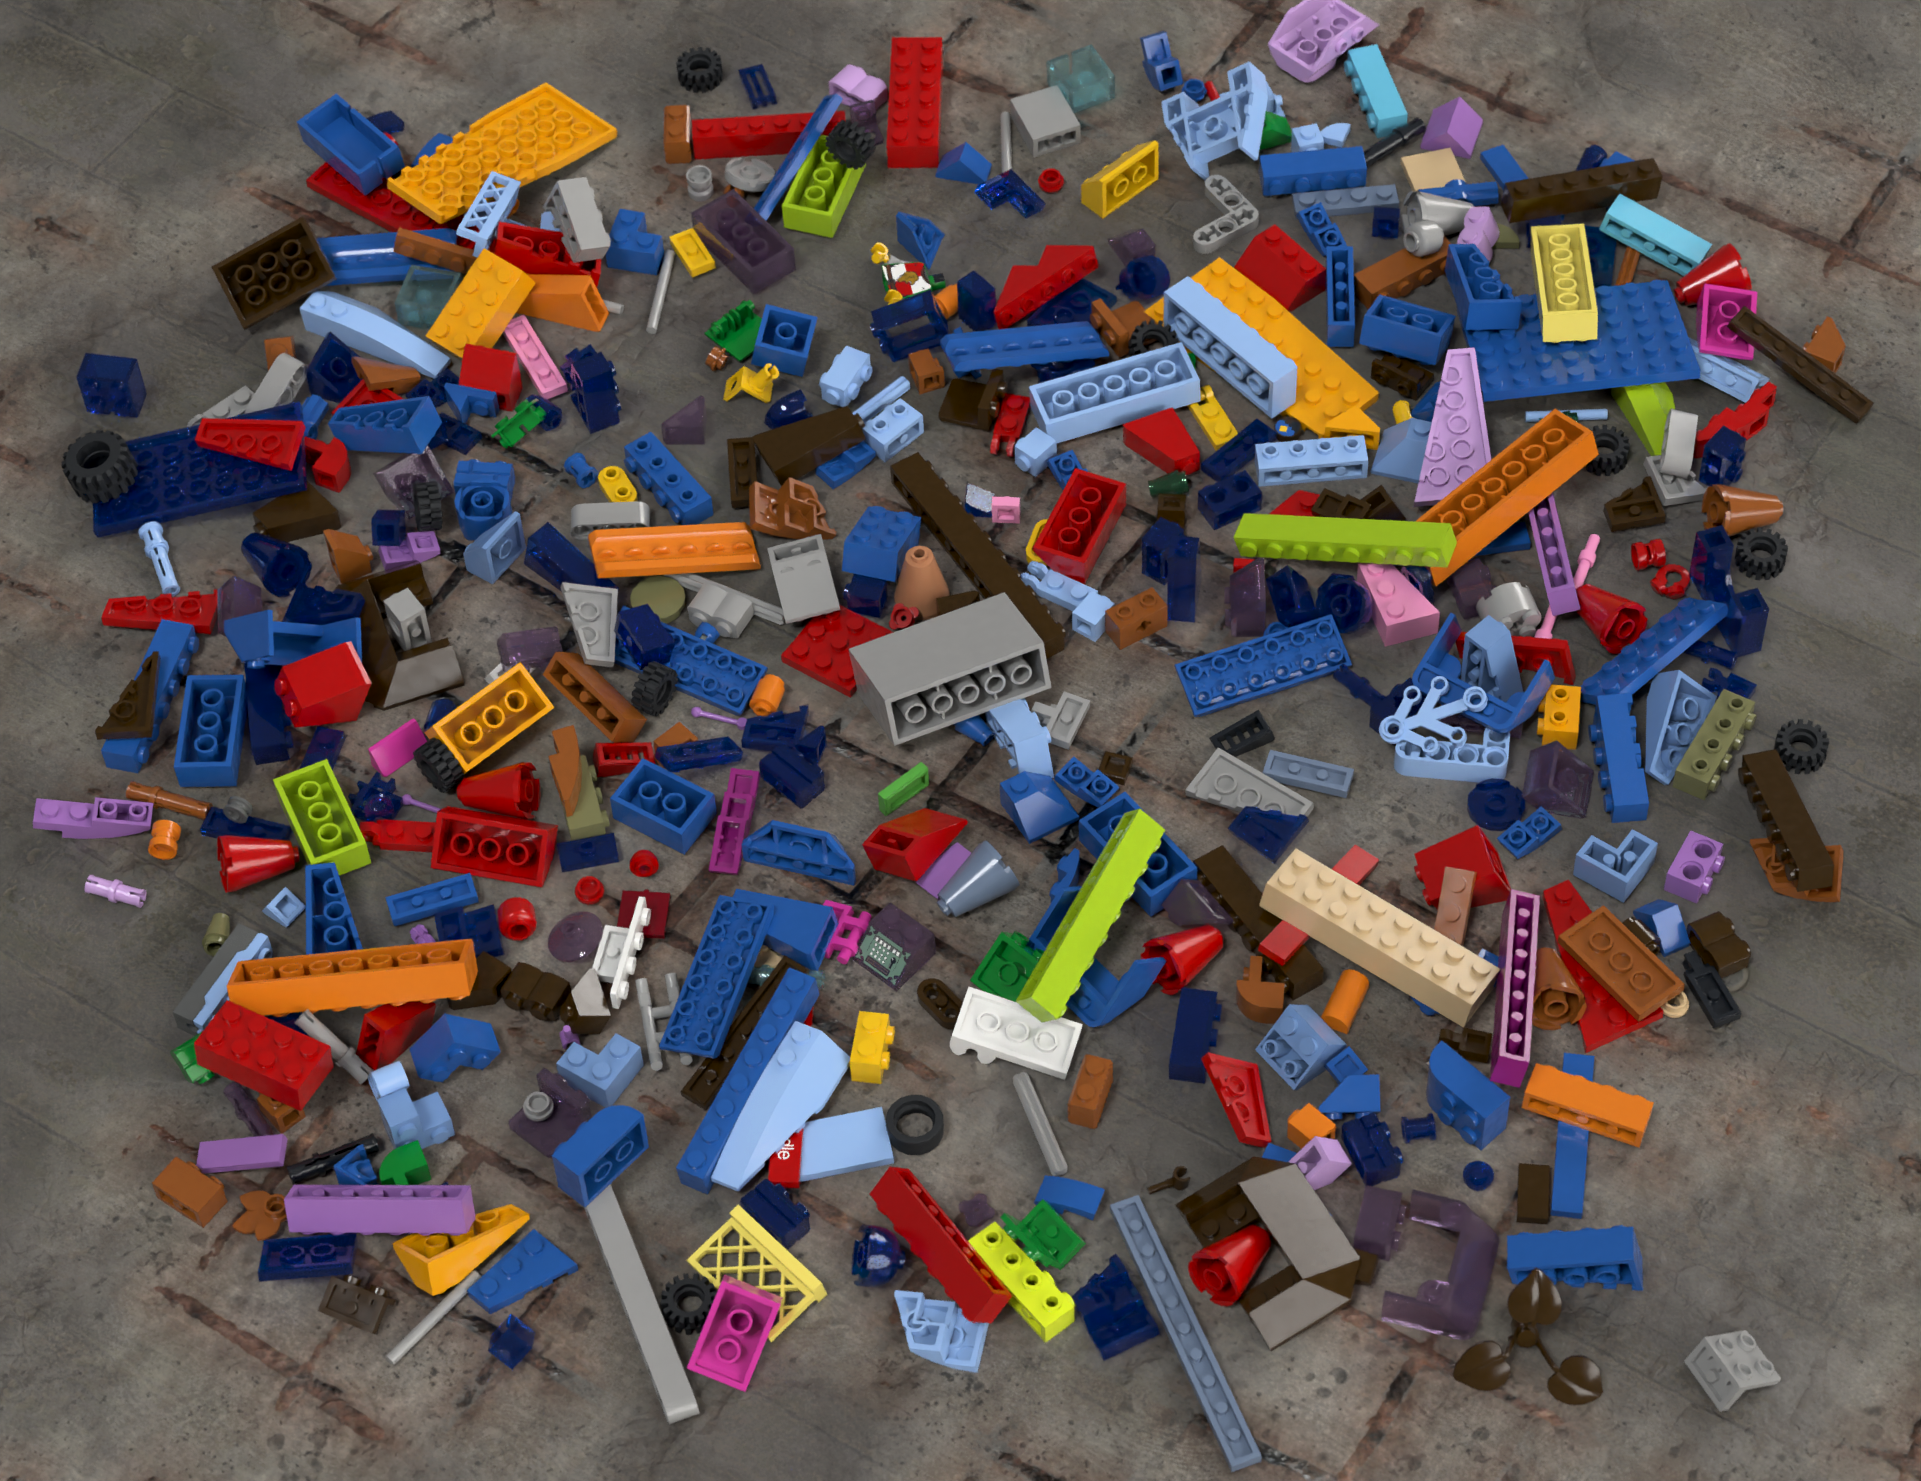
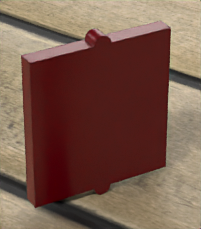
M648 889L644 891L623 890L617 927L630 928L639 896L645 897L647 908L651 909V916L648 926H644L642 930L644 938L664 939L671 894L649 892Z

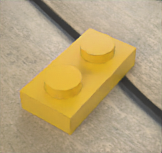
M693 228L669 237L672 248L691 277L715 269L714 259Z

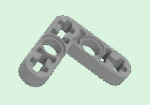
M1220 175L1209 176L1205 180V195L1224 216L1194 232L1193 248L1202 254L1211 253L1257 228L1259 219L1257 209L1225 177ZM1229 200H1234L1238 202V204L1234 206H1229L1225 204V202ZM1222 227H1230L1232 231L1224 233L1221 232L1219 229Z

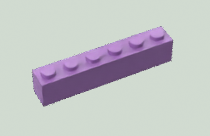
M1552 492L1528 513L1552 615L1556 616L1580 610V605Z
M293 1185L284 1198L289 1232H301L304 1235L316 1232H330L333 1235L344 1233H360L362 1235L374 1233H389L391 1235H401L403 1233H419L420 1235L448 1233L449 1235L457 1236L467 1233L475 1220L471 1185Z

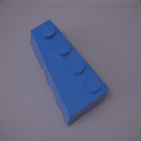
M1448 244L1445 273L1465 330L1518 329L1522 301L1519 297L1512 295V288L1500 281V274L1497 270L1489 267V261L1475 244Z
M1632 693L1597 696L1593 725L1588 726L1590 742H1595L1596 747L1593 749L1594 764L1600 766V771L1598 772L1600 789L1604 788L1606 794L1603 795L1604 811L1610 813L1612 823L1646 820L1649 807L1644 768H1640V743H1636L1635 716H1630L1631 705L1633 704Z
M335 862L305 865L306 955L363 949Z

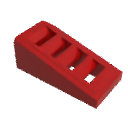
M652 742L596 743L593 751L596 776L608 777L631 773L642 760L639 759L638 753H643L644 759L655 764ZM627 755H631L632 760H628Z

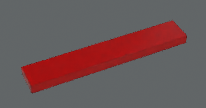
M1354 845L1332 870L1360 885L1377 867L1379 859L1359 846ZM1282 920L1260 943L1258 951L1283 966L1311 936Z

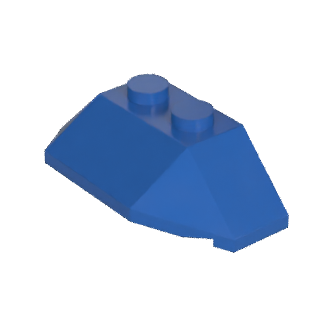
M772 820L745 838L741 844L743 860L746 862L855 886V865L837 837L829 832Z

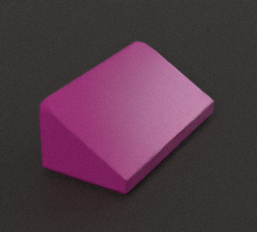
M414 718L368 749L372 766L383 777L389 776L414 759L413 752L427 742Z

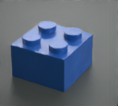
M766 304L751 364L764 367L766 364L771 363L772 366L769 369L775 365L780 372L803 377L818 317Z

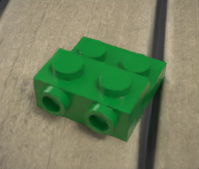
M1001 932L970 981L984 992L1016 1002L1044 951L1036 948L1034 951L1027 945L1029 939L1020 932Z

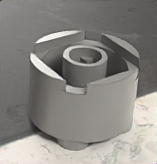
M1520 582L1500 585L1490 591L1492 595L1485 600L1482 597L1478 601L1476 610L1481 621L1489 615L1497 622H1502L1510 631L1511 636L1532 637L1535 635V628L1541 621V613L1526 584L1525 587H1522Z

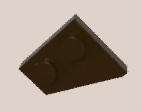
M1651 476L1645 477L1642 484L1632 489L1630 487L1622 492L1621 496L1605 503L1603 510L1611 532L1665 523L1666 517Z

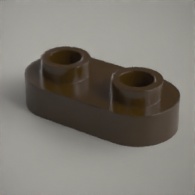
M929 978L922 981L917 988L919 1004L940 1026L946 1029H954L963 1002L941 980ZM932 995L936 996L935 999H929L928 997ZM948 1015H955V1017H952V1018H949V1017H947V1016H948Z

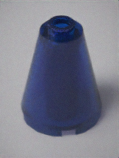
M256 532L249 534L241 544L243 556L265 589L277 597L290 596L289 592L294 589L300 590L309 579L312 562L309 561L308 552L302 547Z

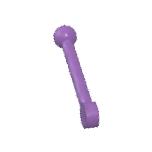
M693 707L691 710V714L695 718L703 716L734 724L740 730H745L748 727V720L746 718H739L737 720L702 711L700 707Z
M405 794L401 798V802L404 805L412 804L434 813L441 810L435 806L412 799L409 794Z

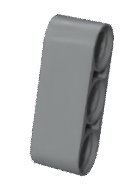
M286 353L280 354L247 405L245 418L250 420H281L304 383L309 371L308 366Z
M1672 408L1669 410L1664 428L1659 472L1685 479L1688 477L1693 460L1698 415Z
M643 502L577 504L571 509L570 534L577 540H588V534L594 530L650 527V508Z

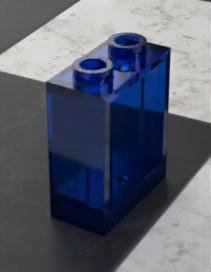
M931 290L871 311L873 322L870 323L872 334L874 338H880L878 339L883 354L888 353L892 362L908 357V354L919 350L940 346V340L945 335L951 334L948 321ZM926 315L931 322L892 337L888 330Z

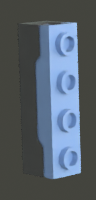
M238 923L173 1011L179 1029L194 1036L204 1031L224 1003L229 1000L227 984L237 962L272 958L273 951L268 936Z

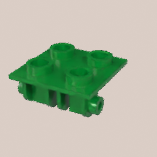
M743 300L736 307V310H729V314L725 313L717 322L711 323V327L705 332L708 338L721 348H726V352L739 362L754 352L762 320L753 312L755 305L751 300Z

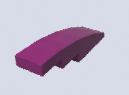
M731 768L727 792H724L721 815H718L709 872L738 875L743 859L741 844L749 835L760 781L759 771Z

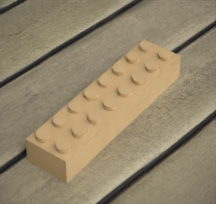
M1295 849L1266 883L1259 904L1260 907L1302 930L1312 938L1463 1028L1492 991L1500 968L1298 849Z

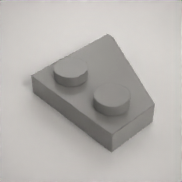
M1661 455L1645 458L1643 465L1648 475L1652 478L1663 506L1703 500L1704 493L1708 487L1704 488L1695 480L1696 475L1691 470L1686 479L1659 472Z

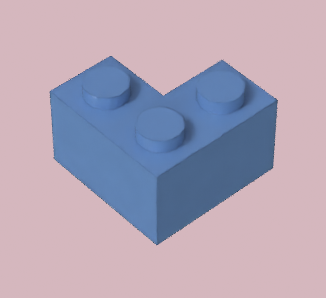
M1633 829L1617 849L1591 835L1576 854L1573 875L1624 903L1653 866L1658 843Z
M615 1033L599 1055L573 1042L558 1060L556 1066L560 1083L607 1108L615 1103L644 1064L641 1047Z
M406 1088L377 1099L385 1131L394 1149L416 1140L419 1141L421 1149H424L433 1144L443 1143L449 1137L455 1135L452 1120L438 1091L414 1102L411 1101Z

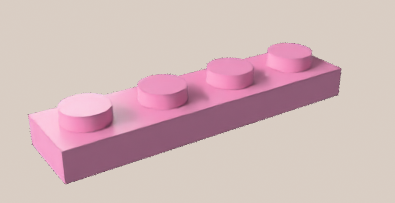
M525 315L511 319L503 331V335L514 353H517L518 360L543 401L567 392L568 388L565 380Z

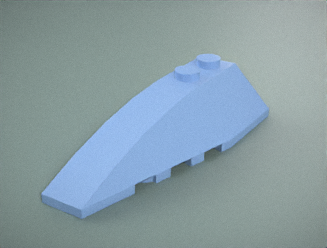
M315 291L300 307L305 330L391 363L414 367L419 373L436 380L451 363V359L378 308L339 293Z
M795 1021L751 1092L724 1146L711 1176V1181L739 1192L765 1166L764 1162L774 1152L778 1153L785 1146L784 1142L794 1132L798 1133L805 1126V1121L814 1113L818 1114L824 1108L850 1066V1056L821 1030Z

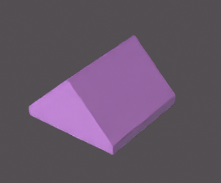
M1458 97L1433 110L1420 149L1436 151L1451 148L1454 156L1470 159L1483 124V119L1461 97Z

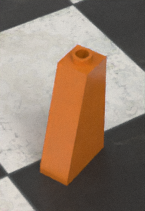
M527 274L535 282V285L516 313L600 332L609 315V311L591 276Z

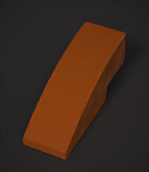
M574 725L552 731L557 754L548 756L551 773L567 817L572 816L574 813L582 781L581 755Z

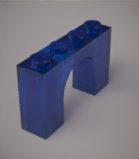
M1723 525L1696 532L1689 574L1703 600L1726 603L1728 614L1716 625L1733 656L1738 658L1761 651L1769 607L1758 588L1735 594L1730 574L1734 545Z

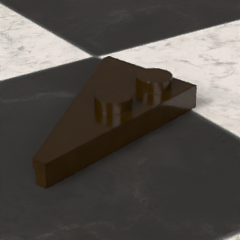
M153 651L152 655L144 661L141 666L142 672L136 680L131 679L119 696V701L113 704L109 710L110 716L102 727L98 726L95 729L97 740L152 737L161 660L159 651Z

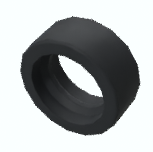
M908 1095L895 1101L886 1113V1130L890 1144L897 1151L907 1155H922L932 1151L939 1145L944 1133V1120L940 1106L933 1099L923 1095ZM921 1113L932 1119L933 1127L924 1135L910 1137L898 1131L897 1122L905 1115Z

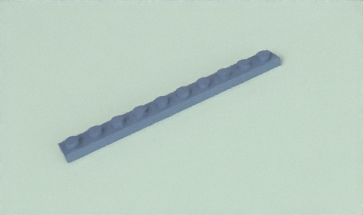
M1139 1195L1111 1204L1110 1213L1231 1472L1261 1462V1453Z

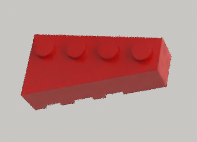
M498 222L493 254L529 275L591 276L596 288L598 287L601 274V259L573 262L561 240L562 237H565L562 232Z

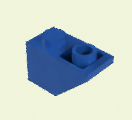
M1379 1075L1346 1076L1317 1107V1110L1328 1119H1343V1113H1355V1119L1373 1118V1112H1380Z

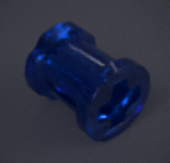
M1428 1113L1426 1117L1408 1119L1407 1117H1401L1402 1137L1405 1144L1410 1143L1411 1140L1429 1138L1430 1141L1436 1140V1126L1432 1113Z

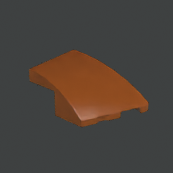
M789 477L779 490L756 481L749 487L750 529L791 539H803L821 534L823 540H828L836 536L835 529H830L824 518L826 511L819 502L818 495L813 486Z
M1768 838L1750 839V845L1774 892L1809 901L1840 902L1844 854L1841 845L1825 846L1834 863L1832 886L1797 892L1793 882L1788 881L1783 861L1779 862L1777 859L1774 843L1769 842Z

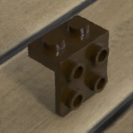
M992 369L987 384L958 378L953 379L938 413L939 420L989 431L993 419L998 415L1001 398L1005 397L1007 391V382H1004L1003 370Z

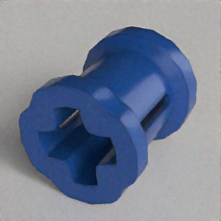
M575 453L565 461V471L576 478V483L580 488H588L598 479L599 472L595 467H590L587 464L582 453Z

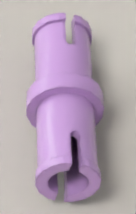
M89 875L87 880L91 881V883H85L86 893L106 897L109 902L117 903L120 901L141 908L144 903L140 900L145 901L146 890L124 885L122 881L117 879L110 881Z

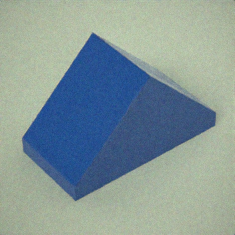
M965 142L942 156L936 171V178L985 186L992 169V164Z
M1657 899L1633 910V915L1636 919L1642 920L1661 939L1659 946L1660 952L1664 957L1690 946V940L1678 904Z

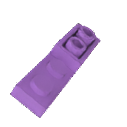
M95 797L94 804L36 798L33 828L62 831V838L75 839L113 838L137 834L150 830L153 803Z

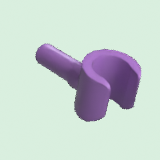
M565 1025L559 1033L563 1049H567L566 1045L571 1042H576L580 1045L578 1034H573L570 1026Z

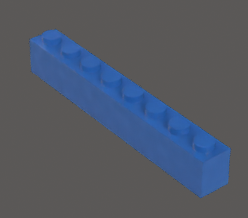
M790 967L788 968L676 1167L681 1184L707 1195L709 1194L715 1183L711 1181L713 1171L751 1092L793 1023L797 1021L804 1024L820 995L816 978Z

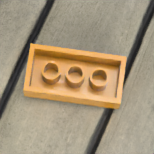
M484 248L426 334V337L439 348L461 361L465 344L493 348L535 285V282L524 271Z
M520 662L424 733L429 740L434 737L436 740L439 739L442 744H445L447 750H451L453 753L452 756L457 758L458 765L462 767V772L465 774L555 707Z

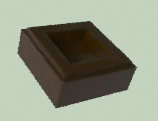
M1105 751L1098 770L1114 783L1125 786L1133 764V757Z

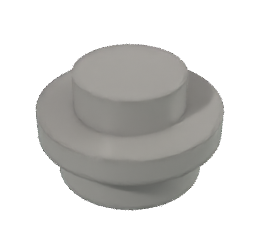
M533 1092L524 1101V1114L532 1121L546 1120L553 1113V1101L543 1092Z

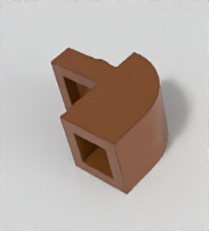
M1251 956L1250 967H1244L1243 980H1237L1236 983L1237 1006L1242 1014L1252 1021L1275 1024L1283 1013L1285 983L1261 982L1263 956Z

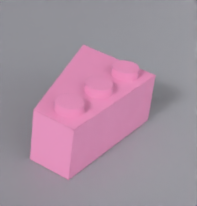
M1358 563L1357 586L1385 647L1438 633L1440 612L1394 565Z

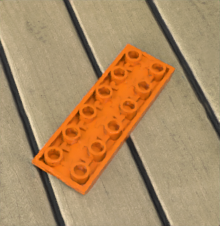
M745 522L594 530L588 534L597 578L756 570L761 568L750 526Z

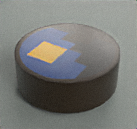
M1289 416L1279 418L1274 424L1275 438L1280 442L1298 440L1301 436V423L1296 418Z

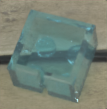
M1092 44L1071 52V75H1069V56L1067 54L1046 61L1047 84L1049 87L1058 85L1073 113L1115 98V75Z
M411 265L395 301L398 322L401 325L419 328L426 324V329H430L462 282L461 273Z

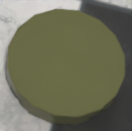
M665 576L648 577L640 581L633 588L630 596L633 610L665 624L676 620L686 605L683 587L678 581Z

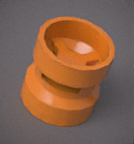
M170 820L154 822L151 831L153 838L150 839L148 846L149 854L162 860L173 859L177 854L178 844L176 842L180 838L181 827Z

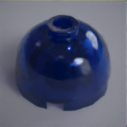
M1335 578L1327 586H1323L1316 599L1318 618L1332 614L1340 634H1351L1363 629L1370 621L1373 613V599L1365 585L1351 578Z
M863 1224L858 1232L863 1233L861 1241L855 1240L851 1270L852 1275L858 1274V1280L853 1282L855 1285L862 1287H881L888 1284L896 1276L898 1269H903L905 1252L900 1249V1243L893 1232L880 1226Z

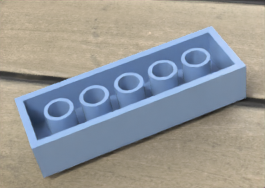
M1189 276L1164 291L1163 327L1169 324L1171 326L1170 332L1175 330L1177 334L1175 338H1178V341L1182 342L1184 346L1271 419L1296 403L1297 366L1292 359L1285 357L1277 350L1274 344L1268 343L1254 328H1250L1236 313H1232L1218 298L1210 295L1200 283H1196Z
M1182 342L1029 386L1030 407L1041 431L1057 440V443L1125 424L1171 407L1176 409L1201 401L1200 379Z

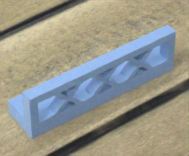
M491 171L457 228L456 235L476 242L473 252L474 257L478 258L484 248L486 250L490 248L496 236L498 222H505L517 201L520 181ZM493 182L499 183L506 187L496 189L493 185ZM494 197L497 202L487 203L485 198ZM485 211L488 215L485 217H478L476 212ZM477 226L480 232L472 231L466 227Z
M1689 337L1700 367V378L1698 379L1745 403L1759 386H1764L1770 378L1729 357L1700 353L1698 351V341Z

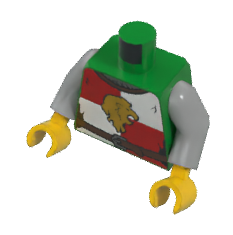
M876 243L871 249L873 253L871 256L872 262L875 264L882 262L883 264L881 265L882 281L886 292L884 301L889 302L888 308L891 310L894 319L908 314L917 316L923 310L930 307L929 301L933 297L932 291L946 288L943 273L928 276L924 263L908 262L887 254L888 249L882 243Z

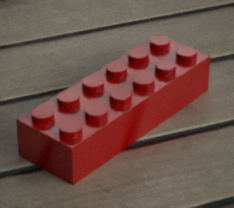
M892 37L886 146L888 168H938L943 79L942 37Z

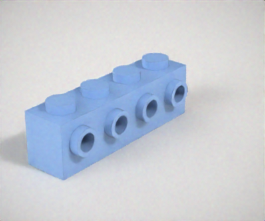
M1364 435L1255 444V468L1258 487L1367 478L1368 456Z

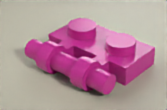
M825 900L823 905L833 907L839 924L825 951L824 958L830 959L833 951L837 950L840 951L837 961L847 964L850 957H854L859 947L857 944L861 937L867 934L872 916L870 913L862 911L859 918L852 917L854 915L852 906ZM845 929L851 931L847 939L842 938Z

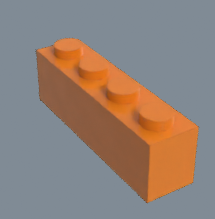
M1536 1063L1524 1093L1522 1108L1639 1148L1650 1120L1654 1102L1648 1101L1639 1095H1630L1618 1091L1609 1085H1601L1589 1081L1583 1076L1559 1071L1553 1066H1544Z

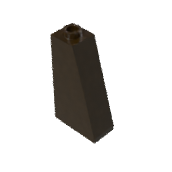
M845 406L756 434L752 439L761 457L780 486H782L789 477L796 480L864 441L866 437L862 428L866 426L858 413L853 415L849 407Z

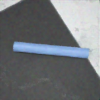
M1607 409L1558 410L1575 421L1607 420L1608 418ZM1525 411V422H1539L1551 411Z

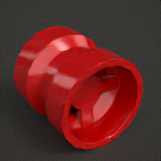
M1661 539L1650 540L1647 544L1642 542L1631 544V558L1634 568L1642 570L1646 569L1649 565L1654 567L1665 566L1666 553Z

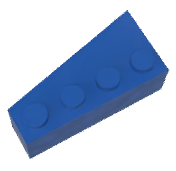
M430 396L338 408L328 425L334 437L342 441L347 450L422 454L442 421Z
M1617 1225L1606 1229L1582 1228L1579 1231L1565 1232L1552 1230L1548 1233L1537 1234L1521 1232L1517 1235L1507 1236V1269L1513 1284H1519L1537 1267L1552 1280L1554 1285L1557 1281H1563L1565 1284L1571 1285V1287L1584 1288V1284L1590 1282L1603 1283V1289H1616V1284L1632 1285V1290L1643 1291L1642 1255L1633 1227Z

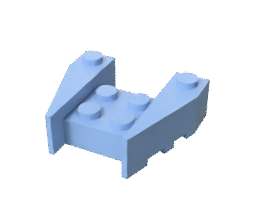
M1251 62L1227 71L1230 93L1199 107L1184 92L1162 101L1165 125L1173 134V139L1181 148L1190 168L1204 180L1209 177L1208 162L1239 148L1254 161L1258 160L1268 92L1265 75Z

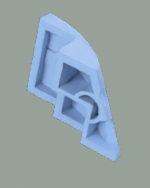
M895 1290L894 1296L910 1351L943 1366L977 1373L989 1323L970 1322L962 1315V1309L957 1307L956 1302L925 1299L924 1294L920 1292Z

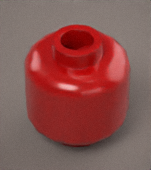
M521 897L507 899L500 904L497 910L499 930L507 939L514 941L523 940L530 937L536 930L535 909L533 904L527 899Z

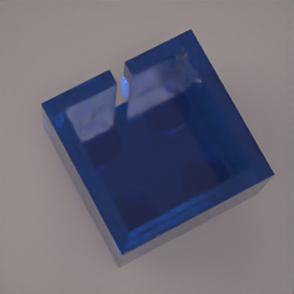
M85 353L76 378L87 412L110 415L112 411L117 416L138 418L147 392L137 359Z

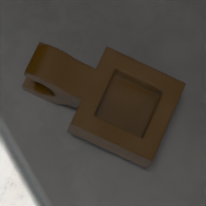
M1465 1027L1462 1029L1461 1034L1449 1029H1441L1438 1043L1443 1041L1454 1051L1458 1050V1054L1464 1059L1487 1063L1493 1033Z

